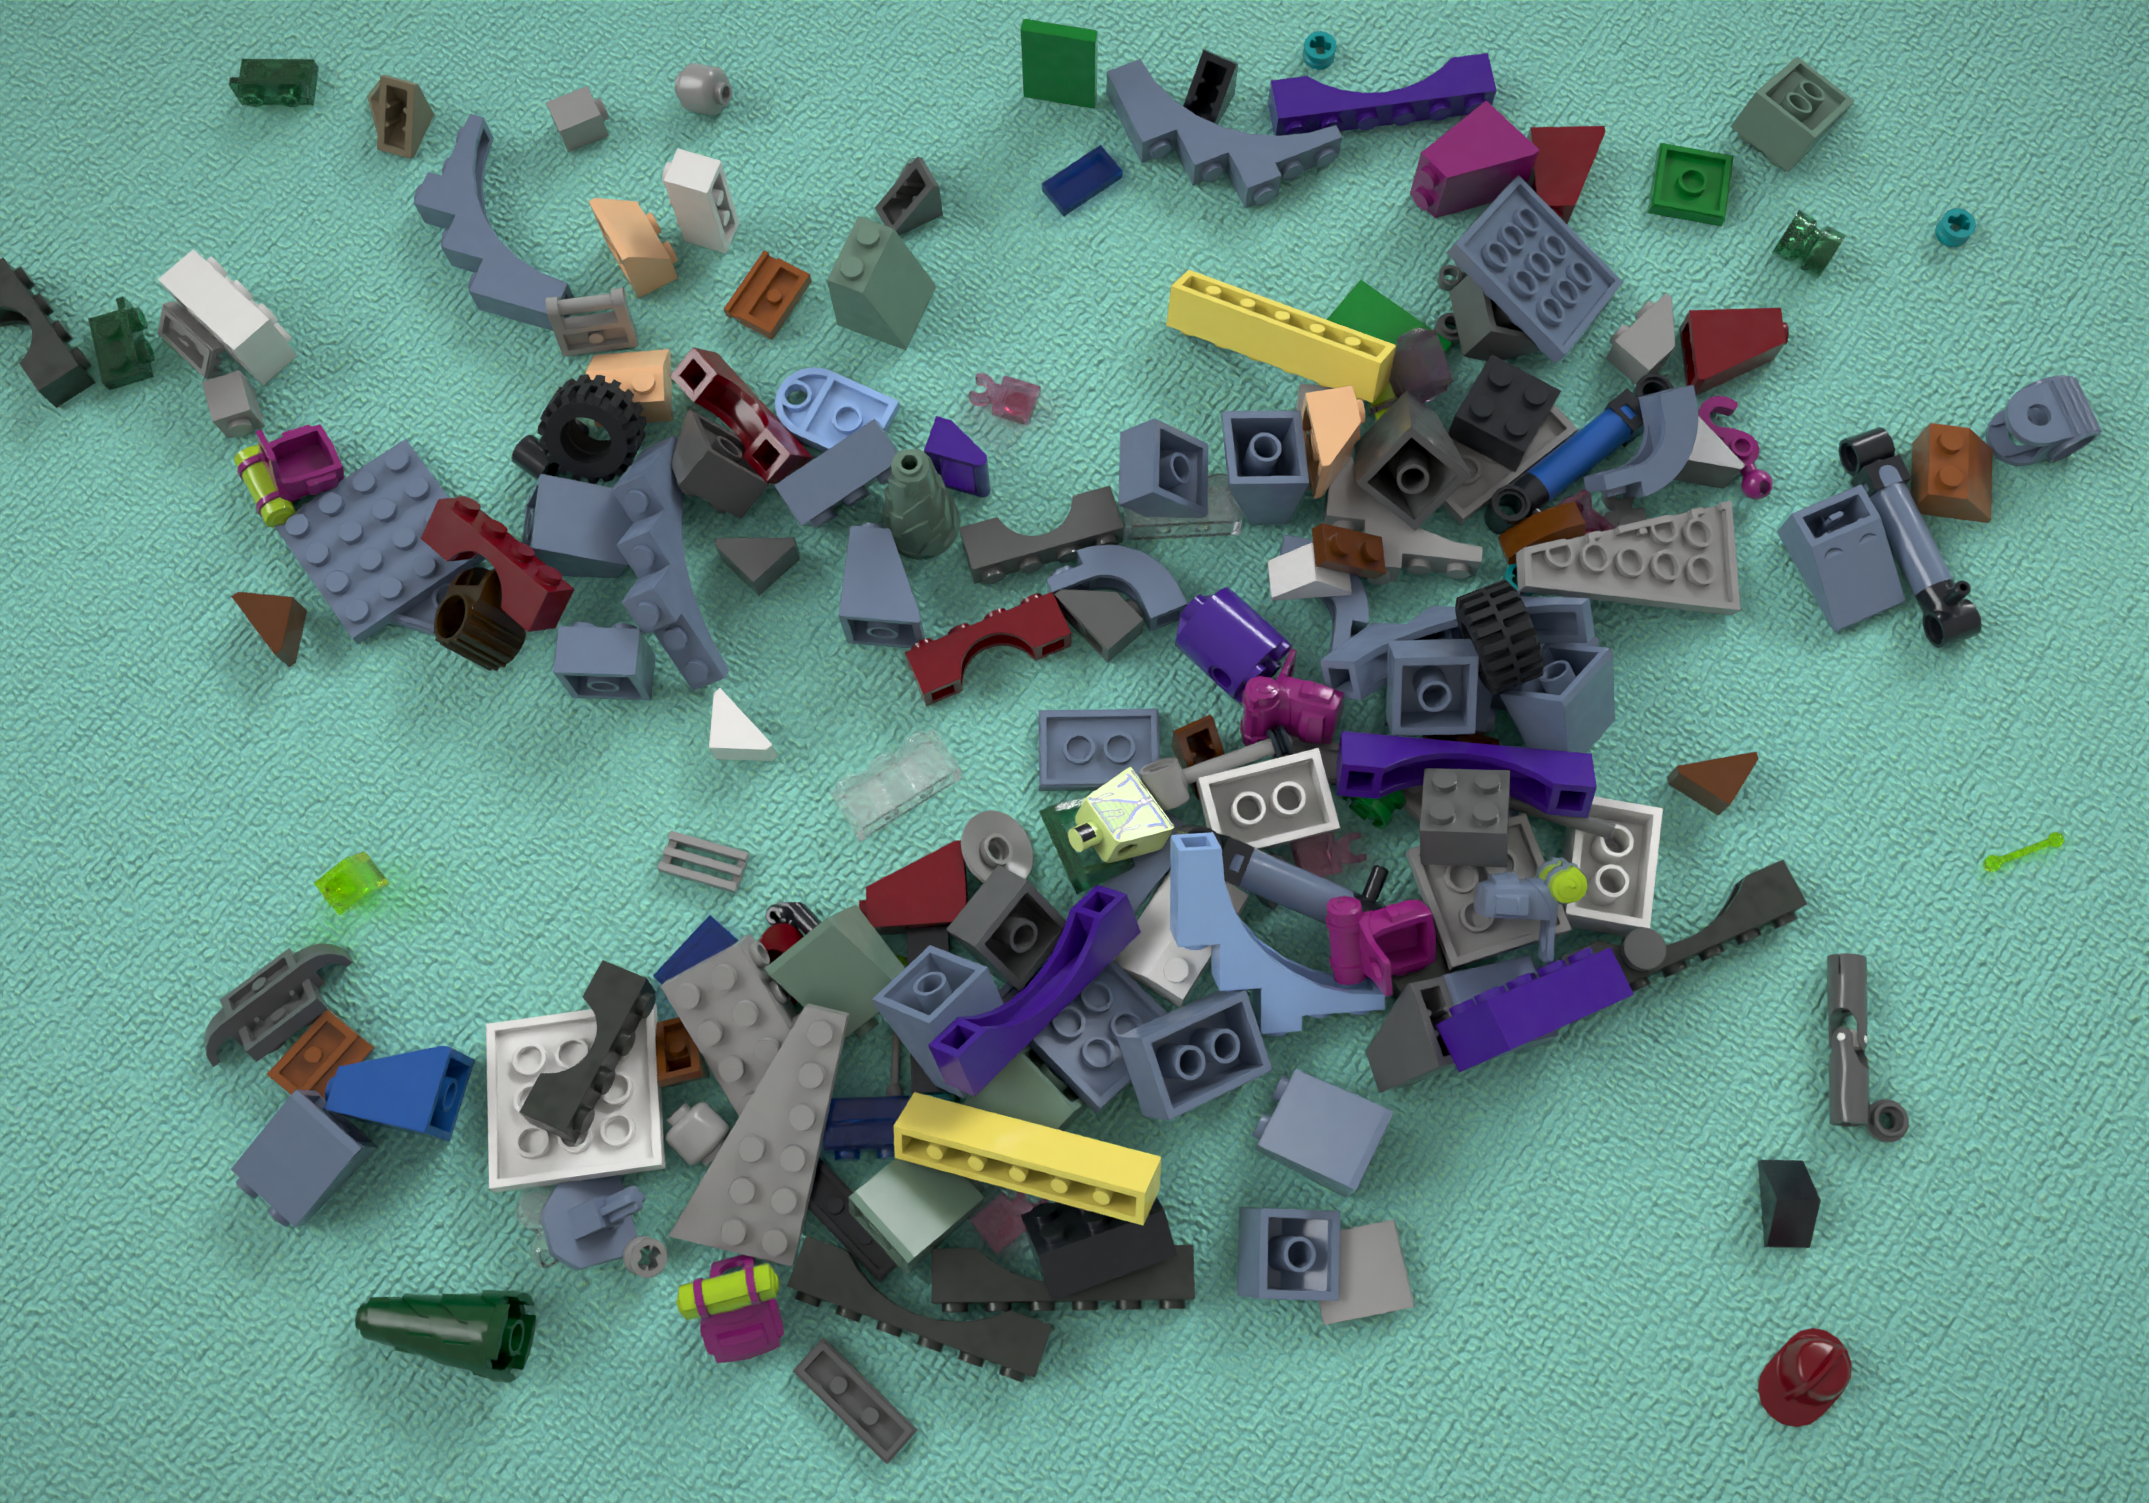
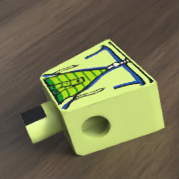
M1129 767L1085 798L1075 816L1078 826L1068 831V838L1071 846L1077 852L1084 851L1093 846L1104 862L1113 863L1162 849L1175 827L1132 767Z

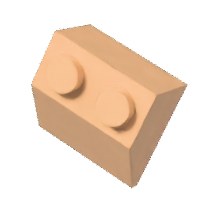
M594 198L588 201L605 242L638 298L678 279L673 266L674 263L678 262V258L668 241L661 243L657 235L662 232L651 212L645 215L637 201Z
M669 349L593 355L586 370V374L589 375L591 380H594L596 375L605 376V382L612 383L613 379L620 382L619 388L624 392L629 389L634 394L632 401L634 403H641L643 411L640 416L646 417V423L673 421L672 381L670 377L671 352ZM593 420L597 427H603L600 423Z
M1353 385L1305 393L1301 418L1308 476L1314 499L1321 498L1352 456L1355 442L1360 440V425L1365 423V408L1362 399L1356 400Z

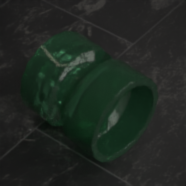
M1799 209L1772 251V254L1784 261L1801 260L1800 270L1818 279L1846 235L1829 225L1819 230L1817 228V220Z

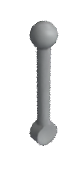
M894 1031L892 1038L891 1083L886 1089V1095L892 1100L900 1098L903 1092L902 1087L899 1085L901 1040Z

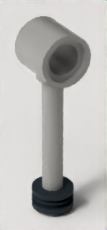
M1283 725L1278 726V731L1275 728L1274 732L1271 729L1266 730L1268 739L1185 769H1181L1177 758L1170 757L1145 765L1139 770L1142 783L1161 809L1165 811L1187 802L1190 799L1187 785L1197 782L1200 777L1224 772L1274 754L1275 759L1280 758L1281 755L1285 756V754L1292 755V738L1286 733Z

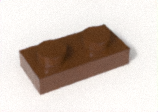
M1325 523L1312 528L1316 567L1377 579L1386 574L1381 536Z

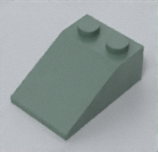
M1796 57L1755 92L1730 127L1738 132V136L1742 141L1749 145H1754L1766 154L1767 159L1773 165L1784 168L1789 172L1848 110L1854 100L1799 57Z

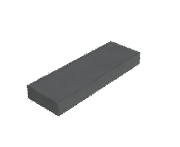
M822 1338L793 1370L886 1464H889L918 1431L825 1338Z

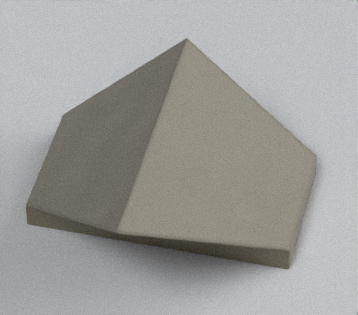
M381 75L378 83L367 95L378 136L377 149L410 159L414 158L434 113L419 84L388 75Z

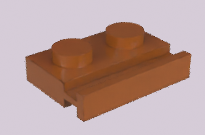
M763 251L724 307V312L727 317H733L739 320L740 324L773 340L811 284V276L809 273L780 258L775 259L769 256L768 252Z
M326 1009L273 1066L267 1075L291 1095L296 1089L315 1090L325 1099L326 1086L329 1080L336 1075L338 1067L363 1062L375 1047L362 1038L360 1034L330 1009Z

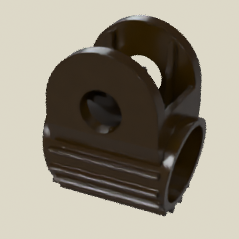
M470 567L461 570L455 575L449 585L445 598L441 601L436 611L433 632L436 635L435 641L439 642L441 646L489 671L492 669L498 671L500 667L505 668L506 664L512 661L519 653L526 638L525 629L501 609L502 588L495 569L490 571L482 567Z

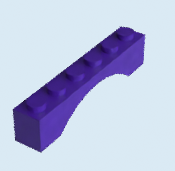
M1488 53L1452 57L1441 69L1426 79L1408 87L1387 92L1362 93L1341 90L1322 84L1308 76L1271 80L1268 107L1275 136L1310 133L1335 125L1339 131L1354 129L1370 130L1378 126L1393 124L1404 126L1416 121H1442L1448 117L1469 115L1486 100L1492 105L1497 90Z
M1342 731L1336 761L1337 795L1379 799L1395 791L1421 786L1424 783L1425 768L1510 770L1511 797L1528 803L1545 814L1588 818L1597 788L1593 759L1590 753Z
M1095 885L1070 909L1064 929L1052 954L1041 971L1026 988L1010 1001L992 1011L975 1016L957 1017L928 1045L946 1084L976 1096L1141 933L1127 894Z

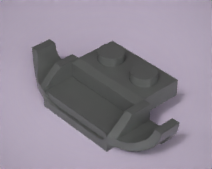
M323 943L310 945L295 953L288 948L221 998L220 1002L223 1008L212 1018L204 1036L206 1056L212 1066L215 1067L220 1063L217 1053L218 1048L230 1036L241 1046L244 1045L246 1053L258 1062L268 1053H273L281 1048L285 1041L301 1028L313 1024L321 1013L328 1009L319 990V987L325 984L319 969L332 963L342 964L345 967L353 963L349 952L342 947Z

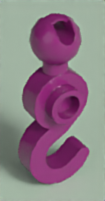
M1725 396L1710 397L1700 406L1698 416L1745 464L1744 468L1739 472L1743 476L1741 483L1743 493L1753 500L1765 498L1772 491L1773 480L1767 471L1757 469L1754 464L1759 456L1760 448L1758 442L1752 435L1734 428L1718 427L1710 419V414L1713 413L1731 416L1738 407L1737 402Z

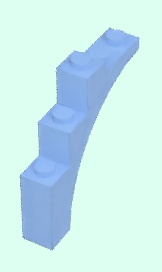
M1213 832L1171 835L1170 931L1178 947H1184L1189 950H1201L1211 945V974L1219 991L1230 993L1238 990L1248 991V989H1252V1009L1261 1034L1283 1036L1288 1032L1302 1031V1016L1306 1015L1313 1018H1324L1333 1013L1348 1012L1354 1015H1365L1373 1010H1385V995L1370 977L1367 976L1365 981L1358 984H1339L1334 981L1332 973L1314 970L1283 957L1262 942L1240 919L1232 905L1224 879L1222 848Z

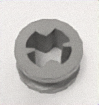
M637 1236L626 1245L623 1252V1262L626 1269L631 1273L644 1278H650L659 1274L665 1267L667 1251L659 1240L648 1236ZM642 1248L653 1250L648 1255L651 1262L647 1266L641 1263L637 1264L642 1258L639 1252Z

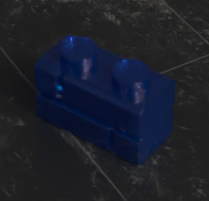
M910 1096L832 1098L823 1136L824 1151L828 1154H834L835 1161L860 1160V1153L877 1152V1159L895 1160L894 1124L910 1100Z

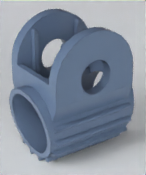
M2059 375L2035 381L2015 393L2006 404L2005 409L1998 412L1988 423L1985 437L1987 445L1993 449V455L2000 461L2012 466H2028L2047 459L2051 463L2064 459L2096 440L2101 435L2102 430L2077 378ZM2008 431H2010V433L2016 439H2018L2020 443H2024L2026 445L2020 446L2012 443L2008 437Z

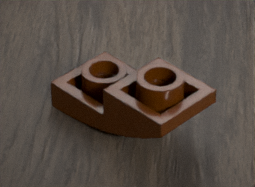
M1575 501L1546 509L1520 521L1498 536V543L1507 564H1517L1516 553L1524 547L1564 538L1568 540L1584 536L1586 534V523Z

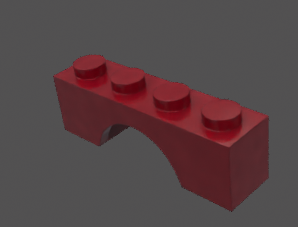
M693 347L670 375L694 403L712 412L733 430L745 448V453L742 457L766 483H779L813 459L809 452L783 426L777 417L718 353Z
M466 496L438 499L421 539L447 562L476 559L481 554L493 565L500 579L502 588L501 609L528 632L556 628L575 590L562 579V574L555 568L547 566L536 557L531 547L520 543L509 534L504 524L493 520L482 511L477 501Z
M1053 592L1043 596L1041 593H1036L1023 599L1020 605L1009 610L1000 608L988 613L984 620L972 625L968 623L957 625L948 631V635L936 640L931 638L923 639L915 643L911 650L905 652L924 703L926 706H929L963 691L965 670L970 661L980 652L995 646H1010L1022 650L1037 661L1071 647V631Z

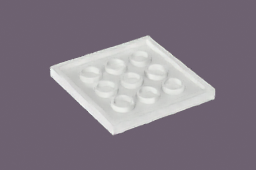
M656 1004L650 1015L646 1019H641L634 1032L636 1038L631 1051L619 1060L614 1070L616 1074L612 1087L605 1095L601 1094L594 1107L595 1116L590 1128L584 1134L580 1133L576 1143L530 1124L519 1111L540 1073H557L567 1070L578 1064L588 1054L597 1032L596 1018L592 1009L486 1024L489 1189L493 1193L665 1169L662 1096L657 1078Z

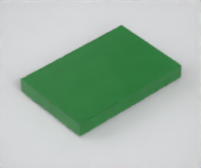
M1023 19L1020 31L1024 97L1095 109L1097 101L1098 31Z
M1362 280L1356 284L1326 319L1396 345L1392 366L1402 394L1407 389L1414 393L1447 354L1452 345L1446 338Z

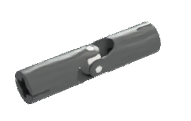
M1849 953L1832 954L1827 956L1829 1043L1832 1049L1829 1060V1124L1843 1127L1870 1126L1869 1066L1865 1056L1868 1042L1867 957ZM1854 1016L1857 1030L1840 1027L1846 1017Z

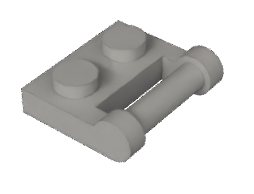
M623 287L611 289V293L563 300H560L558 296L546 298L547 315L563 357L638 347V335ZM614 309L612 312L564 318V315Z

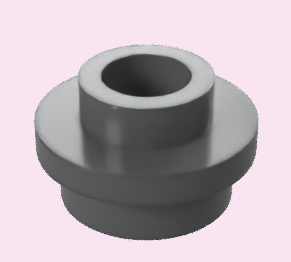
M1881 1099L1870 1104V1126H1866V1129L1873 1138L1888 1143L1897 1141L1906 1134L1909 1127V1119L1905 1109L1899 1103L1889 1099ZM1881 1114L1887 1115L1890 1119L1891 1124L1888 1129L1882 1127L1879 1122Z

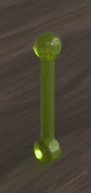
M2052 832L2047 839L1999 857L1997 855L1986 857L1983 860V867L1988 872H1995L2004 863L2050 846L2054 848L2061 847L2065 842V838L2062 833Z

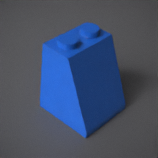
M442 1045L339 1066L336 1075L329 1080L326 1086L325 1101L327 1103L325 1110L353 1120L450 1142L475 1060L451 1047Z

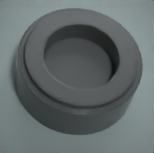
M1642 927L1631 931L1625 936L1621 943L1620 952L1627 966L1639 972L1653 970L1663 962L1666 956V944L1658 932Z

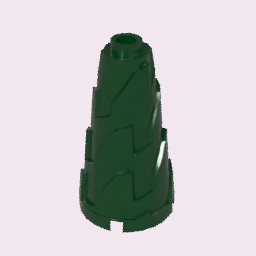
M483 1290L482 1293L442 1295L404 1293L402 1297H371L367 1303L361 1304L358 1308L355 1326L360 1330V1334L364 1339L393 1346L396 1351L427 1357L442 1365L469 1370L473 1372V1375L488 1378L493 1382L511 1383L518 1377H515L510 1371L512 1369L523 1370L528 1360L534 1339L536 1315L525 1314L524 1305L535 1306L532 1297L526 1292L515 1290Z

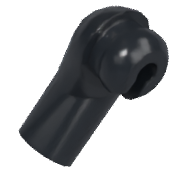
M802 902L773 904L768 907L765 913V918L769 925L773 926L778 923L790 924L800 929L805 935L821 923L819 918Z

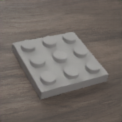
M1526 813L1509 818L1507 867L1421 864L1420 846L1407 850L1406 856L1424 904L1432 912L1435 933L1449 970L1539 942L1540 920L1483 917L1474 910L1477 883L1486 881L1489 874L1514 872L1518 875L1519 879H1525V877L1535 878L1537 869L1545 863ZM1558 904L1555 937L1567 934L1571 930L1562 904Z

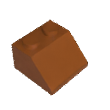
M1929 423L1913 441L1911 495L1922 515L1984 523L1991 521L1993 449L1970 428Z

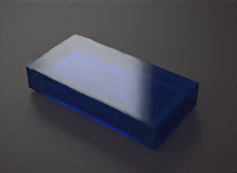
M1099 145L1043 182L1042 192L1058 211L1065 216L1120 180L1123 176V170L1105 149Z
M709 915L657 970L653 977L660 984H663L668 979L736 944L739 940Z

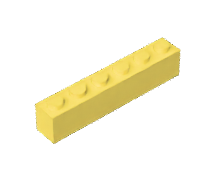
M1188 270L1171 285L1166 326L1180 330L1185 335L1196 336L1213 343L1219 348L1230 349L1246 355L1251 360L1262 361L1281 368L1288 374H1297L1315 381L1323 387L1340 388L1353 385L1357 400L1362 399L1363 401L1366 400L1373 403L1388 386L1396 345L1191 270Z
M917 1092L913 1093L894 1124V1152L897 1159L1139 1225H1144L1160 1189L1161 1156Z

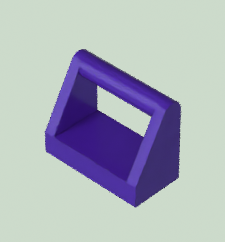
M936 416L924 453L931 458L937 474H940L945 488L981 498L987 497L991 492L987 455L952 420Z

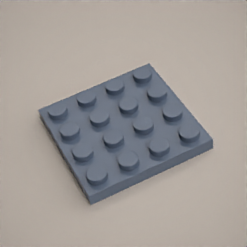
M1519 175L1508 184L1446 252L1454 260L1456 266L1464 271L1482 289L1483 293L1509 316L1512 323L1520 327L1532 339L1538 349L1546 354L1555 364L1569 352L1623 283Z
M406 439L338 482V486L326 490L297 509L296 513L289 517L286 523L274 526L357 644L391 623V619L395 615H403L433 595L437 587L443 583L451 582L461 570L469 566H476L486 559L480 554L476 559L447 562L421 539L438 499L449 497Z

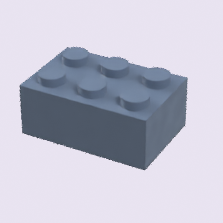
M873 419L774 486L801 526L812 525L814 528H820L838 516L835 509L845 503L847 506L852 507L869 496L870 493L867 488L878 481L880 485L887 484L888 478L891 476L892 460L899 451L881 423Z
M1219 990L1117 1036L1143 1117L1171 1120L1273 1070L1246 990L1230 993Z

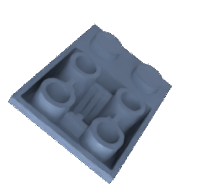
M1862 484L1792 513L1777 531L1834 633L1905 602L1882 519Z

